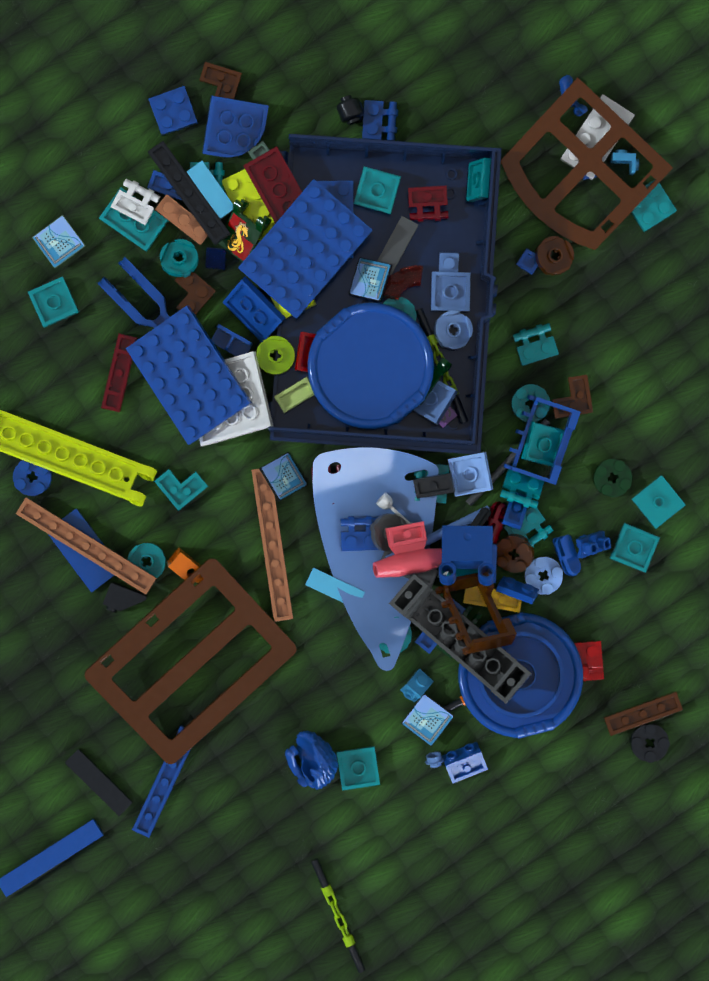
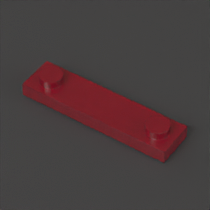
M118 333L101 408L121 412L133 361L126 348L137 341L138 338Z

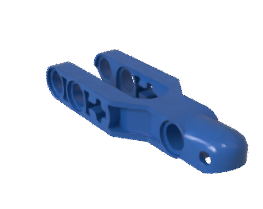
M126 257L118 264L159 305L160 315L155 320L145 319L105 277L98 282V285L138 325L155 328L170 318L167 314L165 297Z

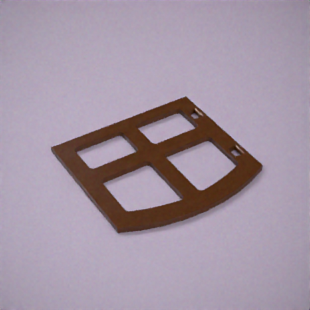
M579 78L566 89L501 159L503 168L513 188L525 205L541 221L563 237L593 250H596L673 169L666 160ZM578 98L584 99L611 125L610 130L593 148H588L560 121L561 116ZM547 132H550L579 159V163L546 198L542 199L527 179L520 161ZM620 138H625L653 165L652 170L634 188H630L602 161V157ZM588 172H593L621 199L619 205L594 231L580 227L555 212V207ZM651 175L655 181L646 188L642 183ZM609 219L614 224L604 232L601 227Z

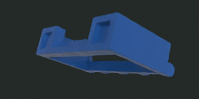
M528 395L527 398L534 400L530 413L522 411L521 415L527 416L528 419L524 431L516 429L515 433L522 435L518 449L511 447L509 449L510 452L516 453L512 466L504 464V468L556 485L562 469L563 457L581 412ZM538 402L570 413L548 478L516 468Z

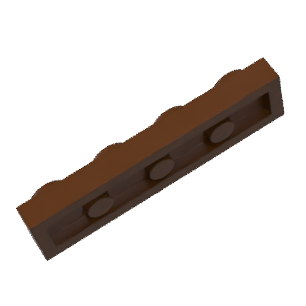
M674 691L603 718L610 736L682 711L683 709L677 692Z

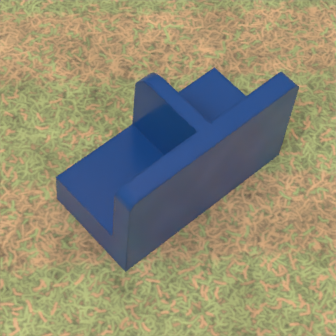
M220 324L217 325V330L211 339L216 346L234 356L248 353L253 345L252 342Z

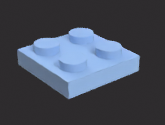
M486 452L448 459L455 487V497L493 490Z

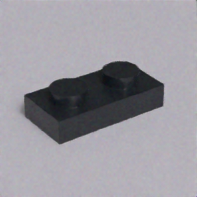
M452 472L413 479L417 499L455 492Z

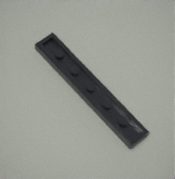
M164 141L150 149L148 154L213 244L216 246L231 234Z

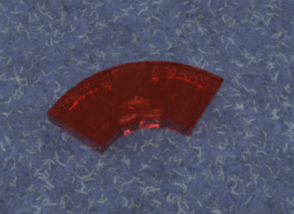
M423 266L404 267L392 276L390 275L383 298L399 300L404 290L412 286H420Z

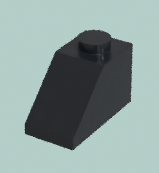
M111 582L103 605L107 606V610L117 613V610L122 611L147 600L148 595Z

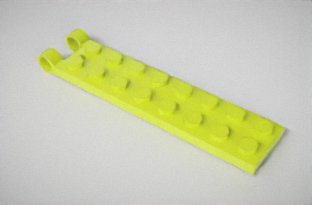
M0 410V452L123 498L136 506H143L146 496L141 492L131 490L137 475L145 480L154 481L157 474L154 468ZM129 478V481L125 482L124 479Z

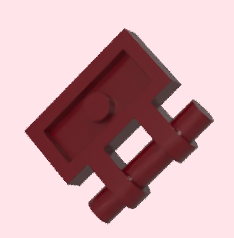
M447 185L408 188L409 207H417V213H410L411 221L418 220V222H424V220L430 219L441 221V219L448 218V211H440V205H448ZM423 206H434V212H423Z

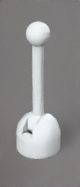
M384 493L378 499L376 504L384 510L391 509L397 516L402 517L407 524H410L392 506L393 500L389 494Z

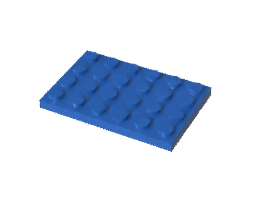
M313 179L241 263L238 269L297 319L373 230Z
M189 305L126 348L188 445H191L252 403Z

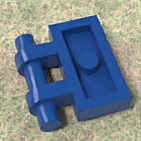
M364 101L362 139L381 140V134L384 133L387 134V140L395 141V134H397V127H395L396 117L398 116L397 102H389V109H383L384 101ZM383 116H388V126H382Z
M348 516V518L340 519L341 526H348V531H341V551L379 550L372 541L370 525L378 517L365 516V518H354V516ZM365 525V530L354 531L355 526Z

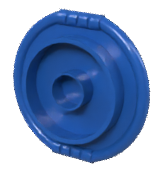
M361 303L343 308L316 332L308 355V377L318 402L334 418L357 428L378 429L398 424L425 400L433 379V352L423 329L405 312L381 303Z
M523 612L502 617V619L510 618L517 633L513 644L502 646V648L532 674L509 702L505 704L459 663L458 682L462 698L470 713L482 725L503 736L520 739L552 731L567 719L579 700L583 686V666L579 652L569 635L557 624L544 617ZM493 620L487 621V623L479 628L488 636L499 634Z

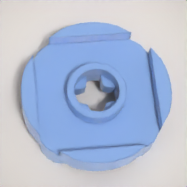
M459 311L445 312L434 323V335L442 348L450 350L462 348L467 344L473 333L470 319ZM450 325L458 329L455 335L449 332Z
M538 557L533 559L530 566L525 569V582L538 588V594L549 595L560 587L563 571L554 559ZM546 570L547 576H549L548 579L539 580V572Z

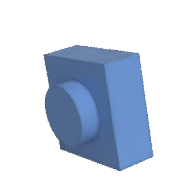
M439 252V272H458L459 252Z

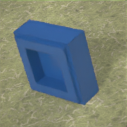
M526 248L516 265L532 275L538 267L535 253Z

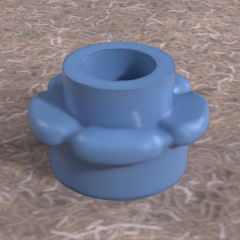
M431 752L426 755L427 760L425 763L430 765L431 768H437L441 766L444 759L440 752Z

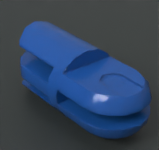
M568 534L554 538L553 544L564 573L568 576L577 575L581 570V563L571 536Z

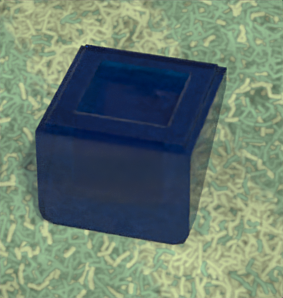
M206 248V268L225 270L226 249Z

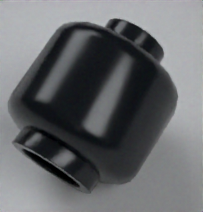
M351 95L342 97L340 99L341 102L336 107L341 122L352 125L362 121L361 117L364 115V110L360 99L352 98Z

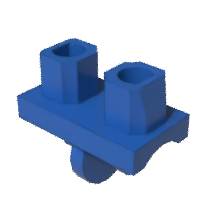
M604 531L582 535L576 539V546L579 548L578 558H585L611 548L610 538L605 537Z

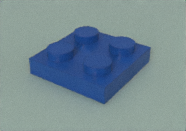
M185 86L149 98L162 136L198 123Z

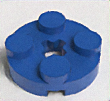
M22 460L13 472L14 486L24 495H40L50 487L52 472ZM32 471L35 472V476H38L37 480H33V483L27 478L28 474H31Z

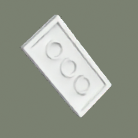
M602 94L600 99L629 125L635 115ZM593 109L576 134V137L588 148H593L610 130L611 125ZM615 143V144L612 146V148L602 157V161H603V162L606 160V158L608 157V155L610 154V152L612 151V149L614 148V146L616 145V143ZM566 149L560 159L572 168L579 163V159L569 149ZM588 172L586 176L593 180L595 174Z

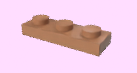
M166 194L155 210L201 245L208 235L188 210Z

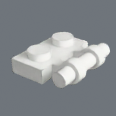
M125 179L123 186L129 189L127 193L119 190L111 208L146 226L154 211V207L148 204L150 200L158 203L161 196L155 194V191L150 188L148 190L136 181L132 182ZM135 192L144 196L142 201L133 197Z

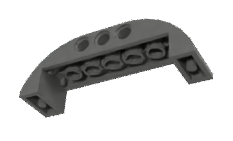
M413 574L389 604L507 704L532 673L502 647L464 655L462 649L466 647L463 639L457 640L455 637L460 631L456 623L450 624L448 621L450 617H453L449 608H442L441 605L446 600ZM459 612L471 641L488 636Z

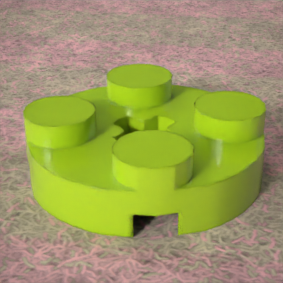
M271 336L260 343L256 356L259 367L270 375H281L287 372L293 365L295 352L292 345L285 338ZM274 350H277L278 354L281 355V358H277V361L270 357V353L273 354Z

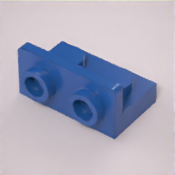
M477 742L467 744L460 749L449 751L447 754L442 755L452 784L488 770Z

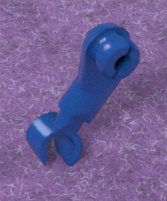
M565 75L559 81L561 95L573 82L570 75ZM576 100L572 105L574 107V114L582 116L588 111V108L583 104H579L578 100Z
M293 745L285 751L286 760L294 776H297V782L302 787L308 786L306 779L294 758L299 752Z

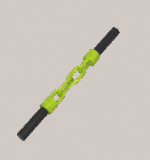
M423 308L416 310V314L430 342L435 363L438 365L436 356L440 355L442 358L443 354L438 349V341L430 328ZM447 371L446 375L445 373L443 374L444 384L448 385L446 381L450 380L452 384L450 387L458 391ZM458 392L453 399V404L463 424L469 420Z
M316 858L311 863L321 884L322 893L328 905L332 908L335 922L344 936L342 939L345 946L349 949L358 973L364 972L365 967L356 949L354 938L348 932L345 918L337 906L334 891L326 879L318 858ZM332 895L333 900L330 902L328 897ZM340 917L344 923L342 926H340L338 921Z

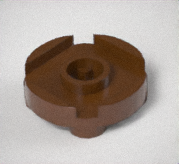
M550 236L540 242L535 249L536 263L544 274L560 275L571 267L572 260H574V250L567 240H563L558 236ZM551 251L559 254L557 261L551 258Z
M510 534L504 537L497 544V565L508 572H523L534 559L533 546L531 547L526 537L519 534ZM513 549H516V553H518L519 556H516L514 558L512 557L510 552H512Z

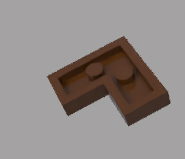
M205 62L200 82L216 86L215 96L235 99L242 73Z
M194 272L186 278L177 277L174 280L188 292L187 296L176 308L181 310L189 305L195 316L216 293L211 286Z
M588 376L568 377L570 397L553 399L552 402L581 412L580 415L593 413ZM553 407L555 419L569 417V412Z

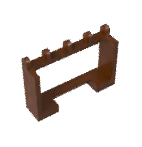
M484 572L482 575L489 576V573ZM478 573L456 577L454 584L449 586L443 585L435 589L436 594L443 593L446 600L441 603L442 608H449L453 617L448 619L449 623H456L460 633L455 635L456 639H463L466 647L462 649L464 655L511 645L517 634L510 618L502 619L491 596L494 584L490 586L481 585L478 581ZM478 586L499 634L471 641L450 592Z

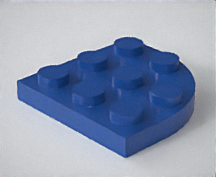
M211 95L202 154L219 157H236L245 154L259 142L264 133L269 105Z

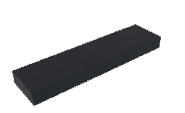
M80 749L65 762L118 816L133 803Z

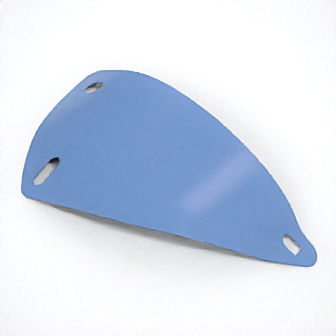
M358 447L325 452L318 455L313 462V497L327 560L334 578L365 592L363 598L348 594L338 588L345 608L357 632L372 653L377 665L382 670L389 671L396 664L411 624L409 619L400 614L389 603L409 579L403 576L375 577L373 563L381 560L384 551H341V531H348V526H341L340 519L348 518V516H354V518L371 516L374 518L386 513L395 514L391 509L384 510L376 504L378 499L384 493H387L393 500L392 506L410 523L424 521L427 536L433 532L437 495L420 498V501H414L416 493H414L413 480L407 481L405 475L420 470H427V476L438 475L439 470L434 463L391 449ZM334 462L340 463L341 469L337 473L331 474L328 472L330 464ZM365 525L354 527V531L365 530ZM381 643L387 645L390 656L383 658L379 647Z

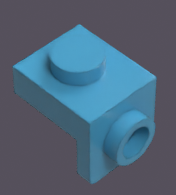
M616 150V153L613 152L610 156V163L629 164V175H634L635 170L639 169V159H636V153H627V150Z
M418 669L400 690L408 700L416 702L434 681L421 669Z

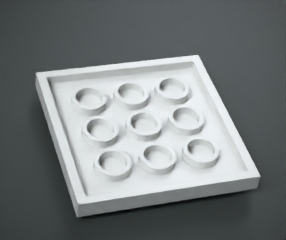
M252 351L225 359L228 367L252 403L199 439L201 446L211 445L273 427L256 352Z

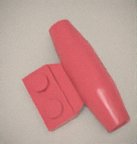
M424 521L385 528L388 546L394 555L374 562L373 572L376 578L402 577L433 570L442 564V548H425L427 536Z

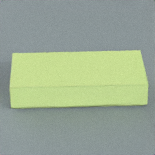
M305 377L274 396L285 414L314 396L309 379Z

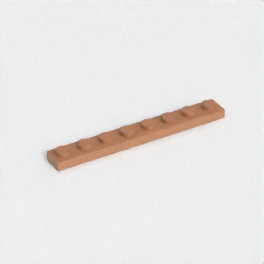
M254 469L251 471L274 622L293 619L276 499L260 469Z
M29 498L24 499L16 512L18 516L146 595L157 579Z

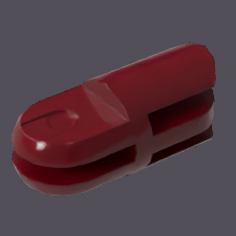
M500 501L493 503L490 508L491 515L484 524V526H493L494 544H497L504 525L502 521L507 505Z

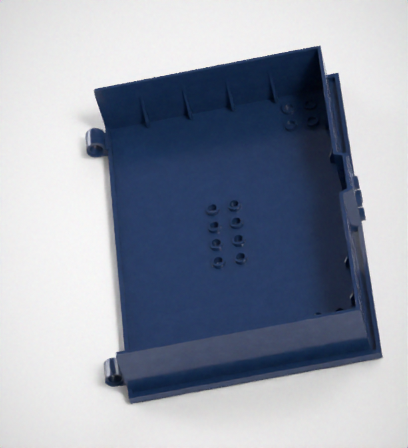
M289 134L290 153L281 150L280 152L302 192L313 179L316 181H354L355 200L364 166L401 176L391 214L354 204V214L373 231L354 252V259H348L315 297L317 305L304 310L297 319L291 316L278 326L277 336L285 338L292 345L295 359L287 372L281 375H274L273 400L268 402L273 427H268L270 440L459 454L481 453L489 323L496 314V304H493V298L497 296L498 284H494L496 277L493 276L502 148ZM482 158H490L488 198L474 202L467 201L469 163ZM447 185L448 205H440V211H448V218L441 219V221H435V219L424 220V222L413 221L419 226L392 276H389L382 302L349 295L359 257L377 261L401 216L410 220V213H417V207H409L408 188ZM423 206V212H434V206ZM439 252H459L458 272L471 273L470 311L461 312V314L470 319L473 333L467 344L462 348L450 350L442 348L439 343L437 346L439 351L442 352L443 357L452 364L448 373L457 387L458 396L469 420L468 422L461 423L453 401L450 407L457 416L443 428L440 424L437 425L414 411L409 413L398 424L378 429L353 427L330 415L318 402L315 395L285 414L283 413L274 396L305 377L309 379L307 372L295 370L300 332L316 334L320 328L343 308L361 303L383 304L388 298L403 297L414 305L415 311L423 308L434 334L435 320L448 311H431V273L439 272ZM416 314V322H417V323L420 325V327L422 328V326H421V324H420V321H419V319H418V316H417V314ZM450 325L449 332L455 335L458 329ZM277 350L275 361H277V358H281V355L278 354ZM439 355V356H436V358H437V360H438V362H439L440 359H441V357H440V355ZM450 380L446 381L448 386L452 385Z

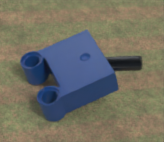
M481 508L470 526L442 525V564L439 566V581L443 585L449 586L454 584L456 581V569H478V581L483 586H490L495 582L493 526H484L491 515V511L488 508ZM451 572L452 574L446 576L443 573ZM484 572H489L491 575L484 576L482 574Z

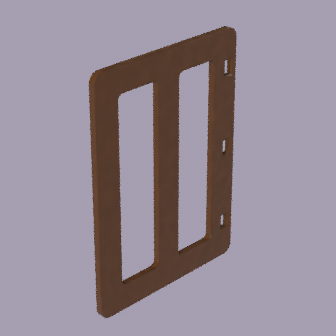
M210 558L87 668L85 679L166 763L174 764L296 653V645L218 560ZM200 574L203 579L194 586L191 581ZM212 586L217 587L235 607V610L140 697L132 700L112 680V677ZM156 615L158 620L150 627L146 622ZM247 625H252L270 644L271 649L174 738H168L149 718V714ZM111 655L114 660L105 667L102 662Z

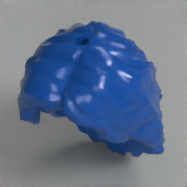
M299 732L296 738V749L301 759L303 776L308 786L317 790L322 789L331 783L338 769L337 756L329 743H325L315 732Z

